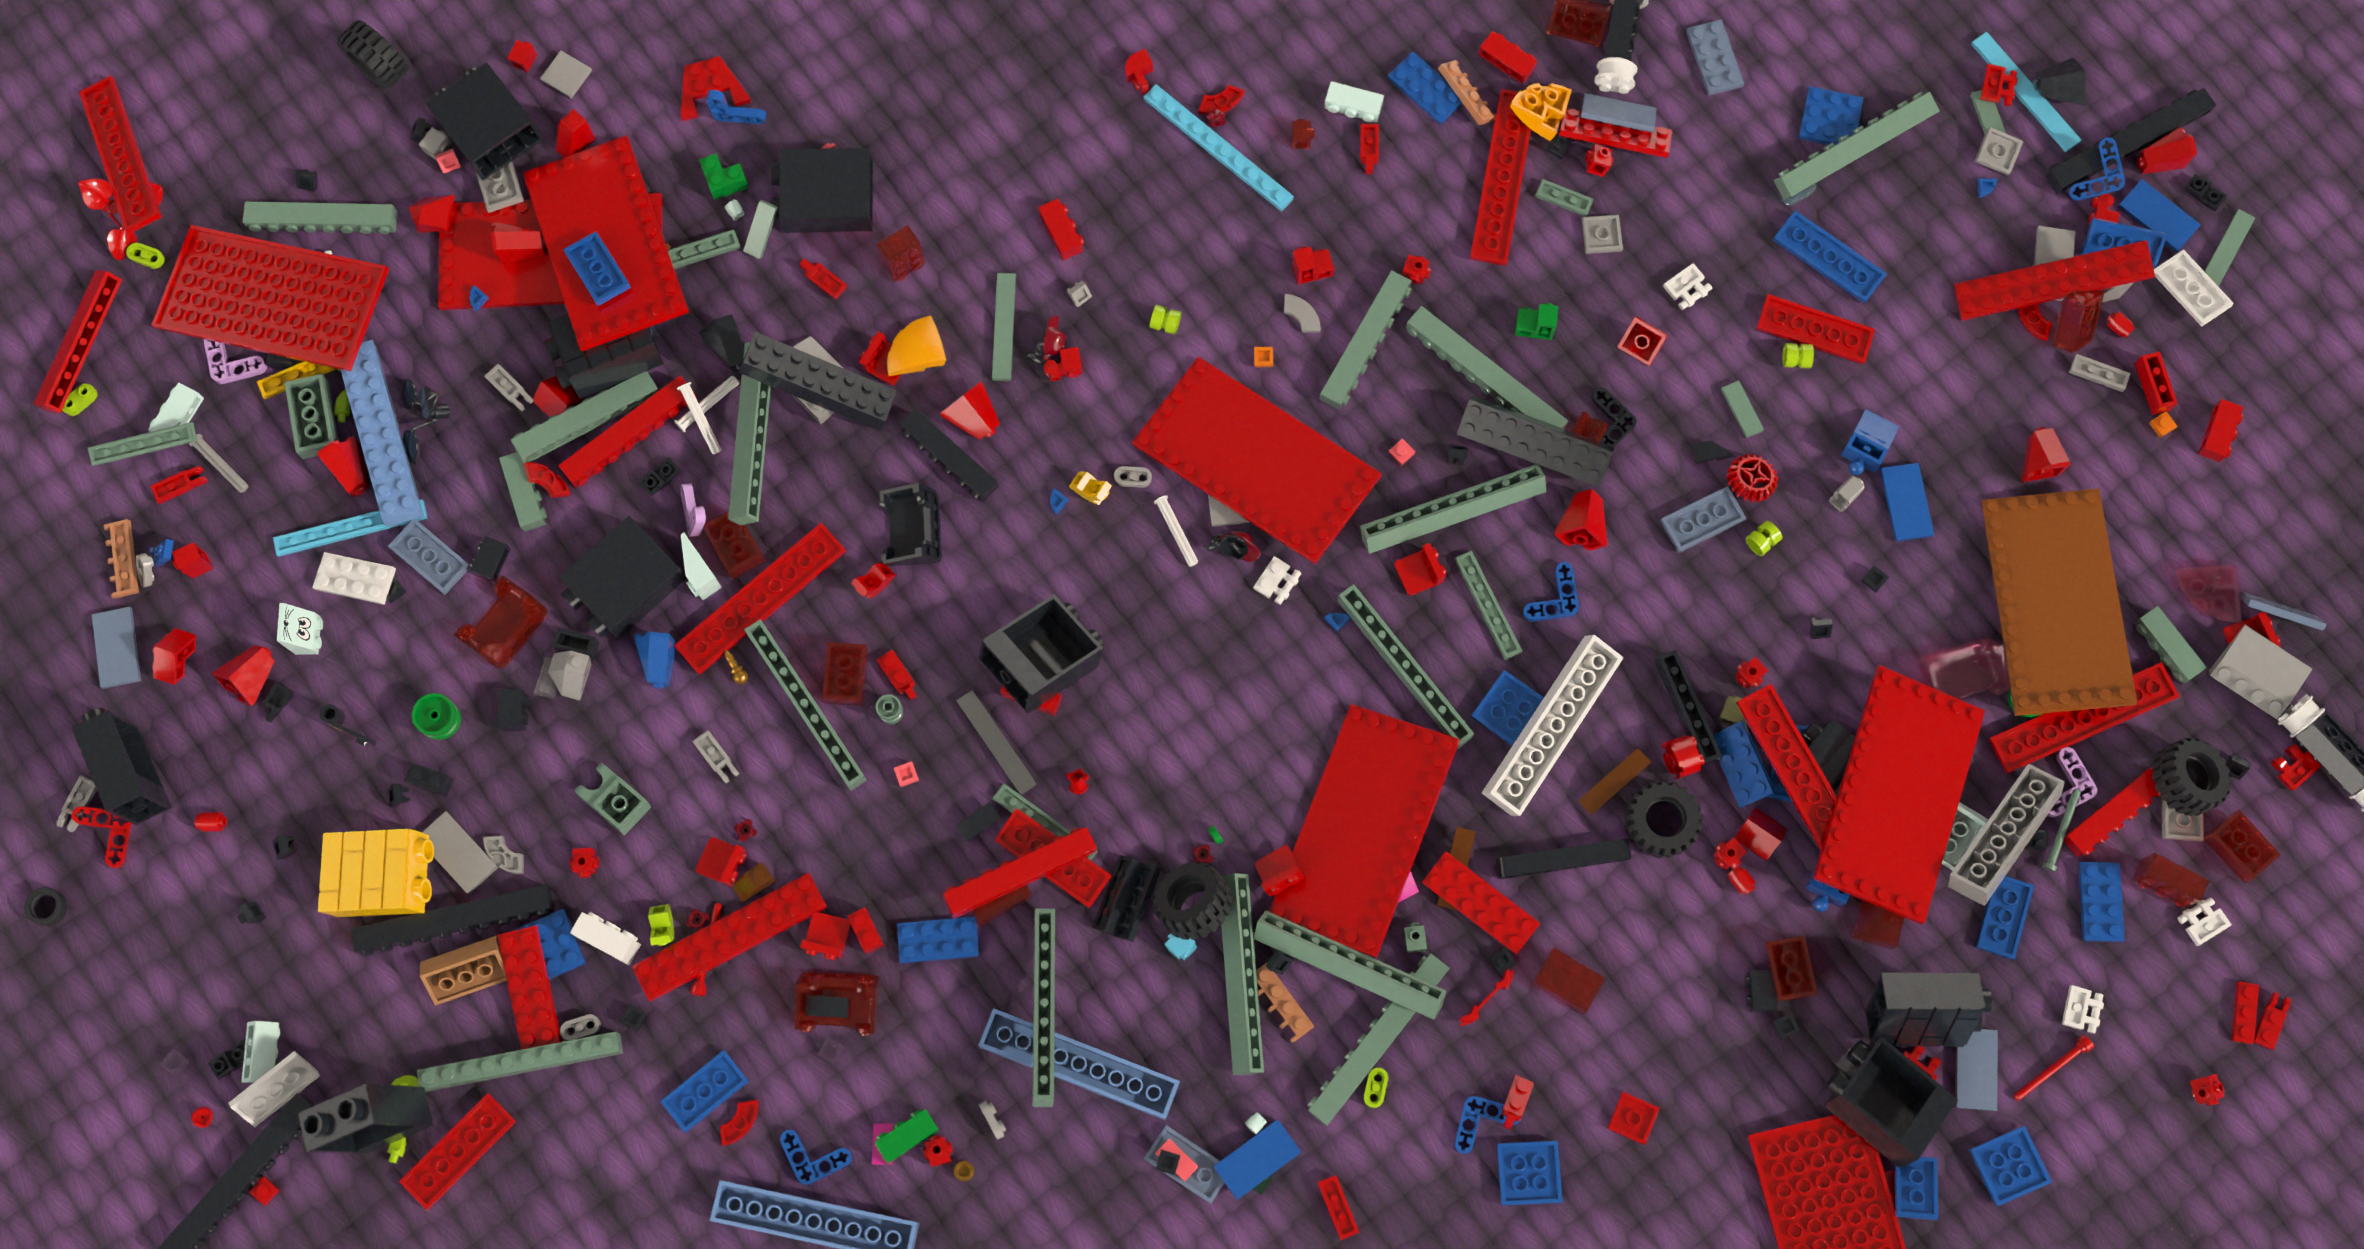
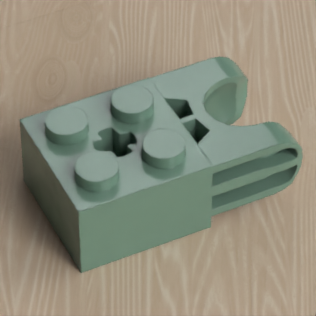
M600 763L596 770L603 778L602 785L596 790H589L580 785L574 791L584 802L625 836L651 806L645 798L603 763Z

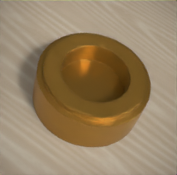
M960 1161L954 1167V1175L960 1181H968L974 1175V1167L968 1161Z

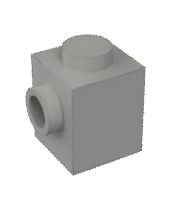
M434 128L429 130L419 144L423 152L436 159L437 154L449 150L451 145L448 135L440 129L437 131Z

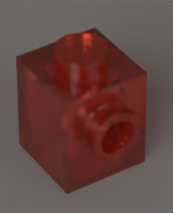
M1305 119L1292 121V149H1310L1311 139H1314V128H1311V121Z

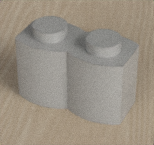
M1850 476L1829 499L1830 503L1837 510L1843 512L1864 490L1863 481L1858 477Z

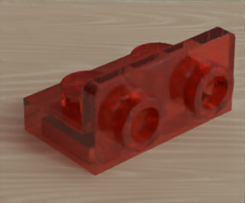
M1582 412L1572 432L1600 442L1608 428V424L1605 421L1590 418L1586 412Z

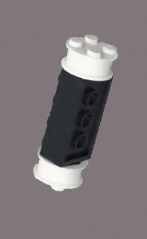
M1609 0L1613 4L1605 58L1597 63L1599 73L1594 80L1601 91L1627 94L1629 90L1634 88L1635 81L1633 76L1637 73V66L1632 62V53H1634V40L1637 35V22L1640 17V9L1646 7L1649 0Z
M2305 694L2297 701V704L2289 706L2277 719L2279 721L2278 725L2283 724L2291 733L2290 737L2296 735L2299 743L2306 747L2312 753L2313 758L2320 762L2327 772L2340 782L2341 787L2350 793L2349 798H2354L2362 806L2361 811H2364V749L2325 708L2320 709L2312 700V695Z

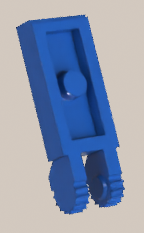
M165 539L156 547L150 548L149 553L152 554L155 567L162 566L171 559L173 540Z

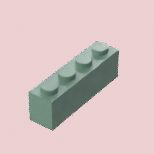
M517 452L500 457L499 459L520 527L526 532L546 525L545 518H547V513L539 502L542 501L539 490L535 489L534 484L536 483L528 482L524 464Z
M2159 606L2134 622L2138 633L2146 638L2149 647L2157 652L2161 662L2168 666L2175 680L2182 685L2207 668Z

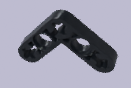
M1600 387L1593 392L1592 402L1614 424L1596 441L1605 443L1607 440L1608 443L1606 445L1615 447L1635 428L1637 420L1607 389ZM1598 394H1604V398L1600 400L1597 399ZM1617 406L1619 413L1612 414L1609 411V407ZM1625 420H1631V424L1625 426L1622 430L1621 427L1623 426ZM1617 431L1620 437L1614 440L1609 436V433Z

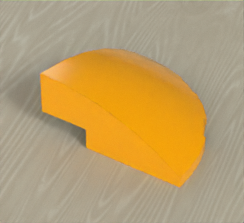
M1540 83L1528 86L1526 90L1520 91L1514 97L1510 107L1530 129L1551 141L1556 135L1560 121L1565 114L1571 89L1556 84H1550L1549 86H1541Z
M932 316L923 317L911 322L897 334L888 353L887 372L888 376L925 371L926 368L943 366L945 364L944 349Z

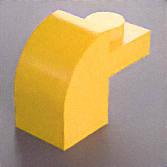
M1079 471L1069 487L1083 498L1099 505L1109 495L1112 485L1107 481H1098L1088 472Z

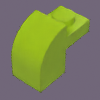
M670 904L650 907L648 917L651 926V945L663 946L674 941L675 931Z

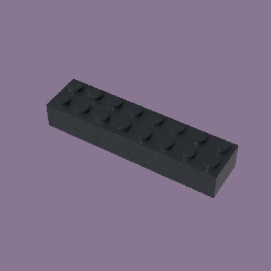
M758 332L754 333L738 372L878 431L882 429L886 422L896 394V390Z
M1473 395L1468 401L1457 435L1598 487L1603 482L1615 447Z

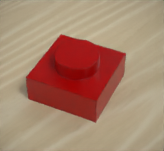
M263 1176L249 1193L266 1206L280 1189L267 1177Z

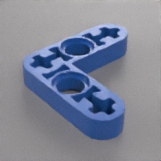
M710 90L707 93L706 102L715 120L751 124L765 123L766 112L764 110L729 107L722 92Z
M2107 137L2099 142V152L2105 176L2073 185L2069 190V195L2072 199L2082 200L2117 191L2124 186L2125 178L2117 144L2113 138ZM2108 140L2109 143L2113 144L2110 147V152L2113 153L2115 151L2116 155L2104 158V154L2108 153L2106 149L2102 148V145ZM2113 158L2117 161L2115 169L2107 168L2106 162L2108 159ZM2113 177L2121 179V183L2118 184L2119 187L2115 188V185L2108 186L2109 190L2106 191V184L2103 179L2107 178V182L2113 181ZM2098 181L2102 184V190L2096 193L2092 191L2091 186L2094 182ZM2088 183L2090 195H2087V192L2081 193V197L2073 195L2075 187L2084 189L2086 188L2084 184Z
M1561 562L1555 569L1559 600L1527 604L1523 610V616L1527 621L1535 622L1569 618L1576 615L1579 603L1574 572L1570 563ZM1562 567L1568 570L1565 581H1563V573L1559 572ZM1569 585L1572 588V592L1570 594L1563 593L1562 586ZM1573 597L1574 599H1570V605L1574 609L1572 612H1569V609H1565L1568 605L1567 599ZM1549 605L1554 606L1556 613L1549 615L1546 612V607ZM1540 606H1542L1543 616H1540L1541 612L1535 613L1534 617H1531V614L1529 613L1527 614L1530 608H1532L1533 611H1539Z
M1476 1096L1467 1098L1463 1105L1454 1142L1455 1150L1460 1154H1467L1472 1150L1480 1117L1504 1124L1506 1116H1503V1120L1499 1119L1504 1104ZM1473 1100L1479 1106L1483 1105L1482 1102L1486 1103L1483 1108V1114H1480L1482 1109L1475 1108L1474 1111H1471L1468 1103H1471ZM1490 1105L1498 1108V1114L1494 1117L1489 1116L1487 1113V1108ZM1467 1119L1472 1120L1474 1123V1128L1471 1131H1466L1463 1128V1122ZM1515 1120L1513 1125H1516L1519 1122ZM1460 1132L1468 1135L1472 1134V1138L1467 1137L1466 1144L1469 1145V1148H1465L1464 1151L1458 1145L1464 1139L1463 1135L1460 1136Z
M786 1130L780 1137L782 1147L798 1181L803 1185L813 1184L851 1164L853 1159L852 1153L848 1149L840 1148L811 1163L801 1139L795 1131ZM788 1134L795 1136V1139L792 1140L794 1146L798 1144L800 1148L793 1149L790 1153L788 1149H792L791 1144L785 1143L786 1135ZM801 1152L804 1159L801 1163L793 1161L794 1153ZM841 1152L848 1154L847 1162L838 1161L836 1162L838 1167L835 1168L834 1162L830 1157L833 1156L834 1160L840 1157ZM822 1161L830 1163V1170L828 1172L820 1171L819 1165ZM808 1163V1166H805L804 1168L808 1173H812V1175L809 1176V1181H807L806 1179L802 1180L801 1177L804 1175L802 1169L797 1170V1167H801Z

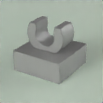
M1083 281L1076 282L1073 288L1067 289L1076 307H1079L1092 297L1087 285Z

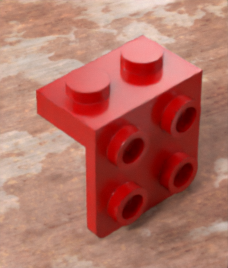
M878 331L876 336L871 337L866 352L863 351L861 353L859 364L861 370L894 386L901 374L888 376L887 358L892 344L887 342L885 335Z
M1430 543L1423 545L1421 551L1397 560L1394 564L1409 596L1442 584L1445 580V575L1447 574L1443 564H1439L1437 560L1439 558L1438 552L1435 547L1432 548Z
M2266 612L2258 613L2250 619L2232 624L2222 630L2228 645L2242 627L2246 625L2281 647L2280 638L2274 632L2272 620L2267 616Z
M711 837L698 862L696 872L731 887L738 877L740 865H743L745 862L747 851L739 845L734 846Z
M1287 845L1257 860L1254 864L1263 881L1261 885L1270 897L1305 878L1291 849Z
M819 912L814 913L806 940H802L800 948L805 950L804 953L816 956L818 953L824 955L825 959L833 961L836 958L842 959L851 926L850 921Z

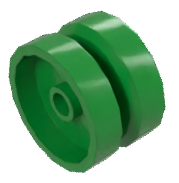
M432 693L423 696L416 702L412 711V720L415 727L427 737L434 740H444L454 735L459 729L461 713L456 704L442 694Z

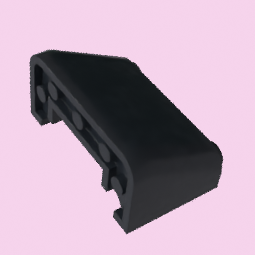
M921 483L880 491L879 504L881 508L889 513L890 547L884 548L881 554L883 565L902 566L940 562L942 551L938 493Z

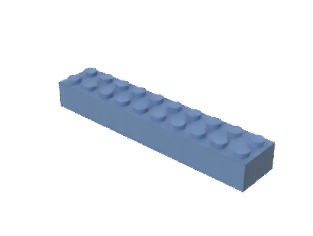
M373 340L362 342L351 372L341 370L381 518L386 527L424 517L377 347Z
M993 1008L978 1046L981 1049L1033 1069V1024ZM1054 1032L1055 1078L1166 1121L1180 1081Z
M721 1180L719 1181L710 1217L712 1222L838 1249H914L920 1224Z

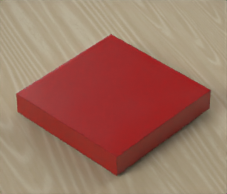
M1622 1091L1607 1129L1645 1145L1660 1108Z

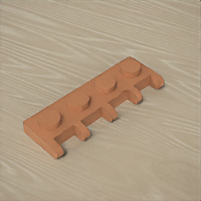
M1457 60L1441 64L1438 70L1478 125L1494 121L1496 114L1490 112V109L1487 107V101H1482L1477 93V87L1471 86L1467 79L1468 75L1460 71L1457 66L1459 64Z
M125 519L105 524L104 530H110L111 540H107L105 543L106 546H112L113 558H109L107 561L108 564H114L115 576H111L109 579L110 582H116L117 592L111 593V597L120 598L139 593L131 521Z
M1266 963L1256 970L1257 984L1261 988L1258 991V997L1265 993L1273 1004L1267 1010L1269 1013L1275 1009L1285 1020L1279 1026L1281 1029L1287 1025L1296 1035L1290 1039L1291 1043H1294L1315 1026L1275 972L1270 971L1266 967Z

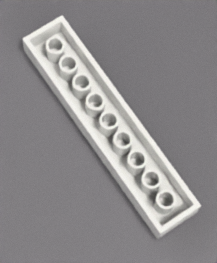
M1584 636L1482 791V794L1511 816H1521L1623 657L1597 636Z

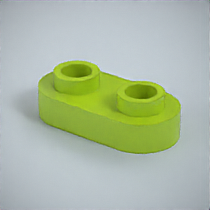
M133 243L127 248L128 258L135 263L152 269L159 268L164 263V255L155 248L140 243Z
M90 384L80 385L69 394L62 411L69 416L78 415L95 401L97 390Z
M1374 1068L1368 1075L1364 1102L1370 1108H1377L1384 1101L1388 1074L1382 1068ZM1375 1075L1381 1076L1380 1082L1374 1080ZM1370 1095H1376L1377 1101L1372 1102Z

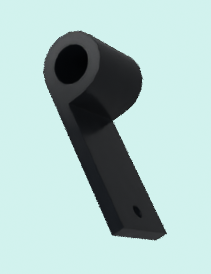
M328 704L320 710L321 720L328 725L356 737V743L366 747V743L375 746L376 742L342 726L345 714L335 705Z

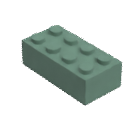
M322 374L284 382L295 450L302 459L318 456L316 454L318 451L332 441L338 440L329 381Z

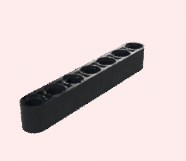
M1619 839L1500 857L1495 860L1499 879H1507L1632 859L1628 839Z

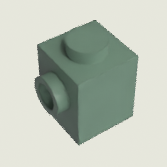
M1419 923L1407 924V927L1403 929L1406 954L1426 951L1427 944L1424 925L1419 926Z

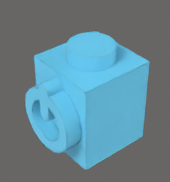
M1171 933L1168 936L1169 940L1165 943V947L1177 960L1181 958L1183 960L1187 959L1197 948L1196 942L1191 940V938L1183 940L1173 936Z

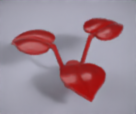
M95 178L79 181L78 186L86 206L108 213V217H111L118 225L119 229L113 228L109 231L107 246L111 255L116 260H122L127 256V248L131 244L137 243L134 232L128 234L123 230V226L114 216L118 212L115 200L109 198L113 193L111 185L105 180ZM150 182L159 206L163 198V188L161 185Z

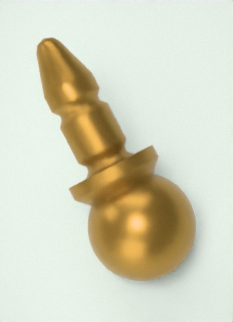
M725 651L726 660L733 669L730 673L733 674L734 682L740 685L746 683L748 673L742 669V665L738 666L730 652Z

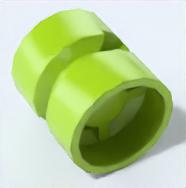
M1156 305L1151 317L1150 328L1159 331L1163 328L1166 333L1175 335L1182 312L1174 309L1167 311L1166 307Z
M1794 343L1784 344L1782 354L1783 367L1793 368L1796 365L1799 368L1812 367L1814 358L1813 344H1801L1799 347Z
M1765 521L1757 528V531H1753L1745 540L1754 553L1763 556L1771 549L1770 546H1775L1782 540V534L1773 523Z

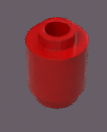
M2113 311L2106 318V321H2108L2106 326L2119 337L2126 338L2135 328L2132 325L2133 322L2120 311L2117 313Z
M202 812L195 817V827L202 832L222 831L227 825V818L222 812Z
M1740 865L1727 874L1730 878L1729 881L1740 894L1745 893L1748 895L1755 889L1754 884L1756 881Z

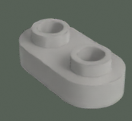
M1121 466L1116 469L1114 480L1119 486L1145 488L1151 484L1152 474L1147 468ZM1122 475H1126L1127 479L1122 480L1120 479V477ZM1144 476L1146 480L1140 481L1139 478Z
M146 553L136 555L137 577L143 588L151 586L152 581H154V574L152 572V567L154 566L153 559Z
M585 1015L566 1021L561 1026L560 1034L567 1041L585 1038L596 1034L601 1028V1022L594 1015ZM594 1022V1027L589 1029L588 1024ZM571 1028L575 1029V1033L573 1035L569 1034V1030Z
M985 1100L980 1103L979 1106L997 1140L1004 1137L1003 1132L1006 1131V1128L1001 1120H996L994 1114L997 1112L992 1102L987 1103Z

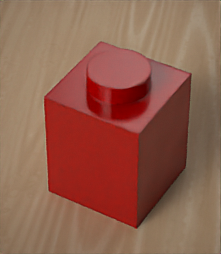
M516 40L507 59L512 67L528 73L537 53L531 43Z

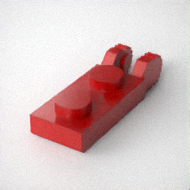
M196 466L187 471L184 470L151 485L150 487L156 502L162 504L194 489V487L205 484L208 481L205 476L192 481L190 477H195L203 472L202 466Z
M2275 991L2264 1008L2254 1039V1043L2269 1050H2274L2287 1015L2286 1012L2291 1004V999L2285 997L2280 1009L2274 1008L2280 995Z

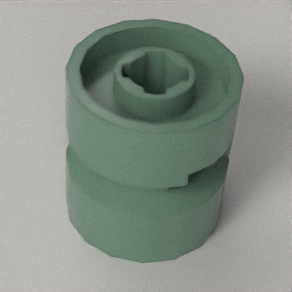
M883 695L876 702L877 714L884 723L896 724L903 717V707L894 695Z

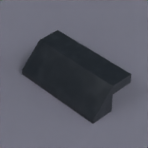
M1120 855L1092 928L1113 937L1134 942L1161 868L1144 864L1132 857Z

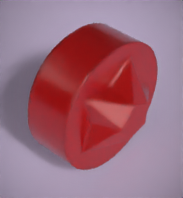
M201 1106L195 1109L191 1119L195 1126L204 1128L211 1124L214 1114L209 1107Z

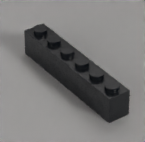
M916 408L900 423L901 434L908 440L911 438L915 442L914 445L921 452L925 450L933 463L936 464L938 462L943 466L942 470L948 476L952 474L960 487H966L970 490L969 494L975 500L980 499L984 502L999 487L998 481Z
M1677 650L1658 656L1655 664L1685 734L1695 737L1698 752L1704 757L1705 764L1701 765V767L1718 761L1722 754Z

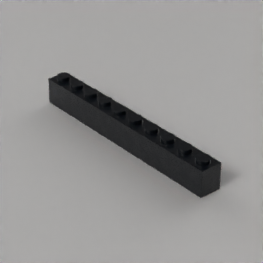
M2202 88L2198 91L2195 89L2188 93L2187 97L2183 99L2180 97L2171 103L2172 105L2168 107L2165 105L2159 108L2155 114H2147L2137 124L2132 122L2122 132L2117 130L2111 134L2110 138H2113L2117 144L2120 161L2157 142L2177 128L2185 127L2209 114L2216 107V104L2206 89ZM2101 140L2096 142L2095 146L2091 148L2088 146L2079 152L2080 154L2076 156L2074 154L2070 155L2060 165L2055 163L2049 168L2045 178L2056 194L2104 170L2099 152V142ZM2108 140L2102 145V148L2106 149L2108 153L2104 154V158L2116 155L2115 151L2113 153L2110 152V147L2113 144L2109 143ZM2113 158L2108 159L2106 162L2107 168L2117 163V161Z
M542 885L351 929L354 952L363 957L374 954V951L388 952L392 951L393 947L396 946L401 948L410 947L413 945V942L427 943L431 942L432 938H449L452 936L451 934L457 932L459 934H467L474 928L484 930L496 923L498 925H506L510 923V920L517 919L518 921L529 919L531 915L545 916L549 914V911L554 910L551 889L547 885Z
M296 1093L157 1249H200L204 1245L206 1237L209 1234H213L219 1228L218 1224L223 1218L226 1219L232 1214L234 1210L232 1208L247 1197V1191L261 1180L264 1172L272 1169L276 1164L275 1160L289 1150V1144L302 1135L298 1114L316 1105L304 1094Z

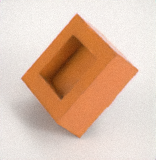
M1254 347V367H1273V347Z
M2167 411L2149 422L2159 438L2178 427Z

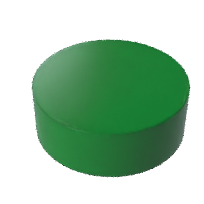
M1214 825L1208 828L1216 844L1219 845L1224 842Z

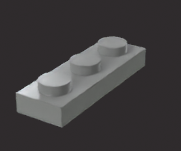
M2079 354L2074 356L2069 370L2071 374L2121 392L2126 389L2130 376L2129 372Z

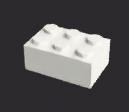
M582 912L570 933L630 966L641 946L637 942L638 938L625 930L620 933L621 929L608 921L604 924L602 918L591 912L588 915Z

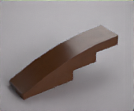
M1637 748L1578 802L1590 815H1593L1652 762Z
M1456 827L1450 854L1468 867L1476 831ZM1439 896L1437 906L1456 911L1455 907Z

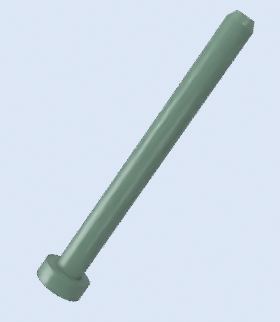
M2075 788L2072 791L2048 861L2042 865V868L2056 872L2057 867L2055 863L2080 796L2079 789Z

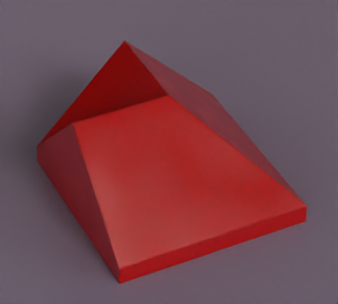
M455 196L425 197L409 206L417 231L425 233L448 230Z

